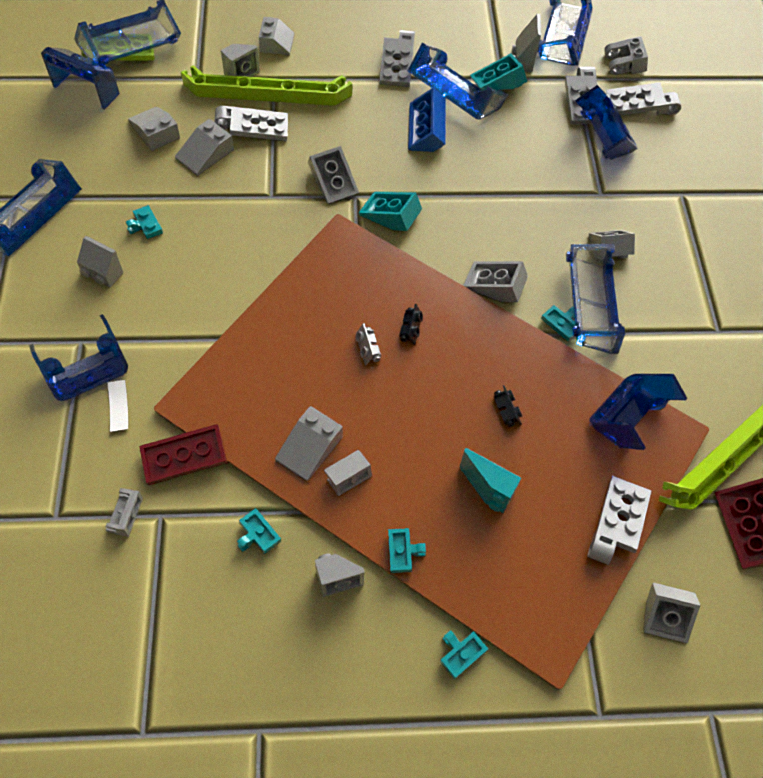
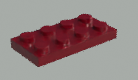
M218 424L139 446L147 485L228 463Z

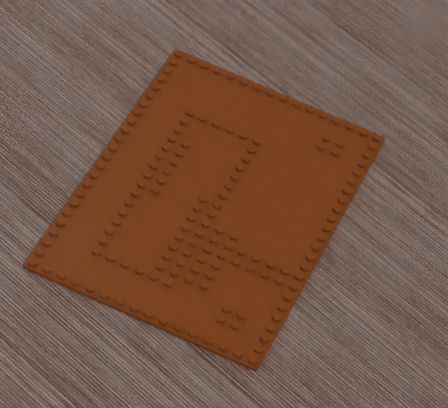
M340 214L335 215L154 406L157 414L185 433L218 424L228 463L558 690L562 689L667 506V504L659 501L660 496L671 498L672 490H664L662 488L664 481L675 484L681 481L709 432V428L706 425ZM417 304L423 313V321L420 323V335L417 337L416 344L414 345L411 340L401 341L399 334L401 326L408 325L403 324L405 310L409 307L414 308V305ZM363 323H365V327H370L374 330L377 342L372 345H378L381 353L380 361L374 362L370 360L367 365L364 364L359 344L356 341V332ZM503 385L507 390L512 391L516 399L513 401L515 407H519L523 415L520 418L522 425L518 421L512 427L504 424L500 411L505 410L506 407L499 410L493 398L495 391H504ZM312 406L343 426V437L307 482L275 461V458L297 421ZM465 448L521 477L515 494L504 513L492 510L483 501L459 468ZM359 450L370 463L372 476L338 496L327 481L328 477L324 470ZM614 476L651 490V495L637 551L633 553L616 546L609 565L587 557L594 532L597 529L610 479ZM622 498L625 504L631 505L630 500ZM618 514L620 520L627 521L624 515ZM409 528L410 544L425 543L426 556L417 557L411 555L412 572L391 573L388 529Z

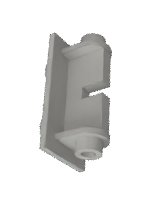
M363 323L356 332V341L359 344L364 364L367 365L370 360L374 362L380 361L381 353L378 345H372L377 342L374 330L370 327H365V323Z

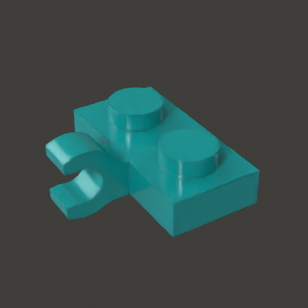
M149 205L133 210L136 220L130 219L126 221L127 230L130 234L142 230L146 239L163 234V230Z
M553 305L541 317V320L567 341L572 339L581 330V326L573 320L579 311L574 306L564 313Z
M256 508L239 520V524L248 533L237 540V546L242 552L246 551L255 542L265 554L281 542L279 535Z
M409 528L388 529L391 573L412 572L411 555L417 557L426 556L425 543L410 544Z
M450 630L442 639L452 650L440 662L455 679L485 653L488 648L474 631L460 642Z

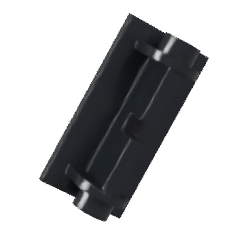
M417 304L414 305V308L409 307L405 310L403 324L408 325H402L399 334L401 341L411 340L414 345L416 344L417 337L420 335L419 327L423 321V313Z
M503 385L504 391H495L493 398L499 410L506 407L505 410L500 411L504 424L512 427L518 421L522 425L520 418L523 415L519 407H515L513 401L516 399L512 391L507 390Z

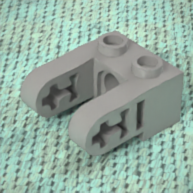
M641 36L610 43L604 48L606 58L614 59L609 63L611 74L617 75L627 72L635 74L647 71L648 55Z

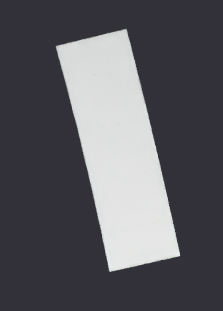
M125 380L108 382L110 432L128 429Z

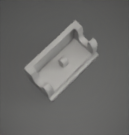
M359 450L324 470L328 477L327 481L338 496L372 476L371 465Z
M120 488L118 502L110 522L105 527L106 532L129 537L143 498L139 491Z

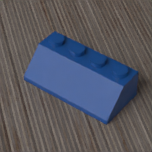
M434 87L410 102L408 149L410 151L434 152L446 144V98Z

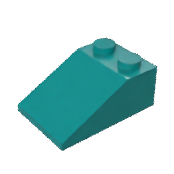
M511 53L470 75L481 91L515 89L527 82L523 65Z
M373 192L359 211V215L392 230L408 231L421 212L422 206L416 192Z
M465 448L459 468L483 501L492 510L504 513L515 494L521 477Z

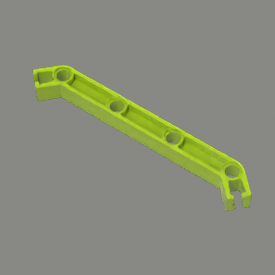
M194 65L190 67L192 77L187 74L186 70L181 71L183 85L198 97L334 106L351 97L353 91V83L349 81L345 85L346 78L343 75L331 82L203 74Z
M763 405L678 484L664 481L662 488L664 490H672L671 498L660 496L659 501L673 507L690 510L695 509L763 444Z

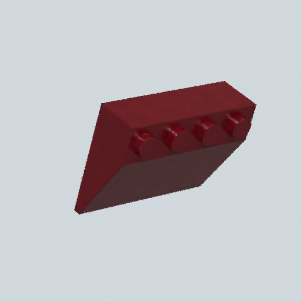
M763 478L716 491L715 495L742 569L763 567Z

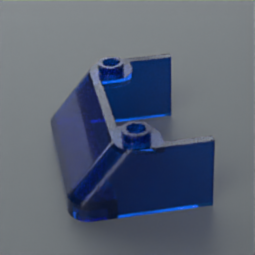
M46 47L41 52L54 88H57L70 74L95 84L102 109L104 110L120 94L114 72L110 67L67 49Z
M598 85L575 100L582 108L580 112L583 118H588L602 141L604 145L602 153L606 159L612 160L638 149L611 98Z
M103 314L100 315V318L107 333L99 336L96 341L99 352L64 368L57 358L50 357L41 360L34 345H29L35 362L57 400H69L114 380L127 372L128 363Z
M632 374L626 377L590 417L589 422L595 430L619 448L644 450L646 447L634 427L649 410H661L666 407L670 400L686 401L687 396L675 374Z

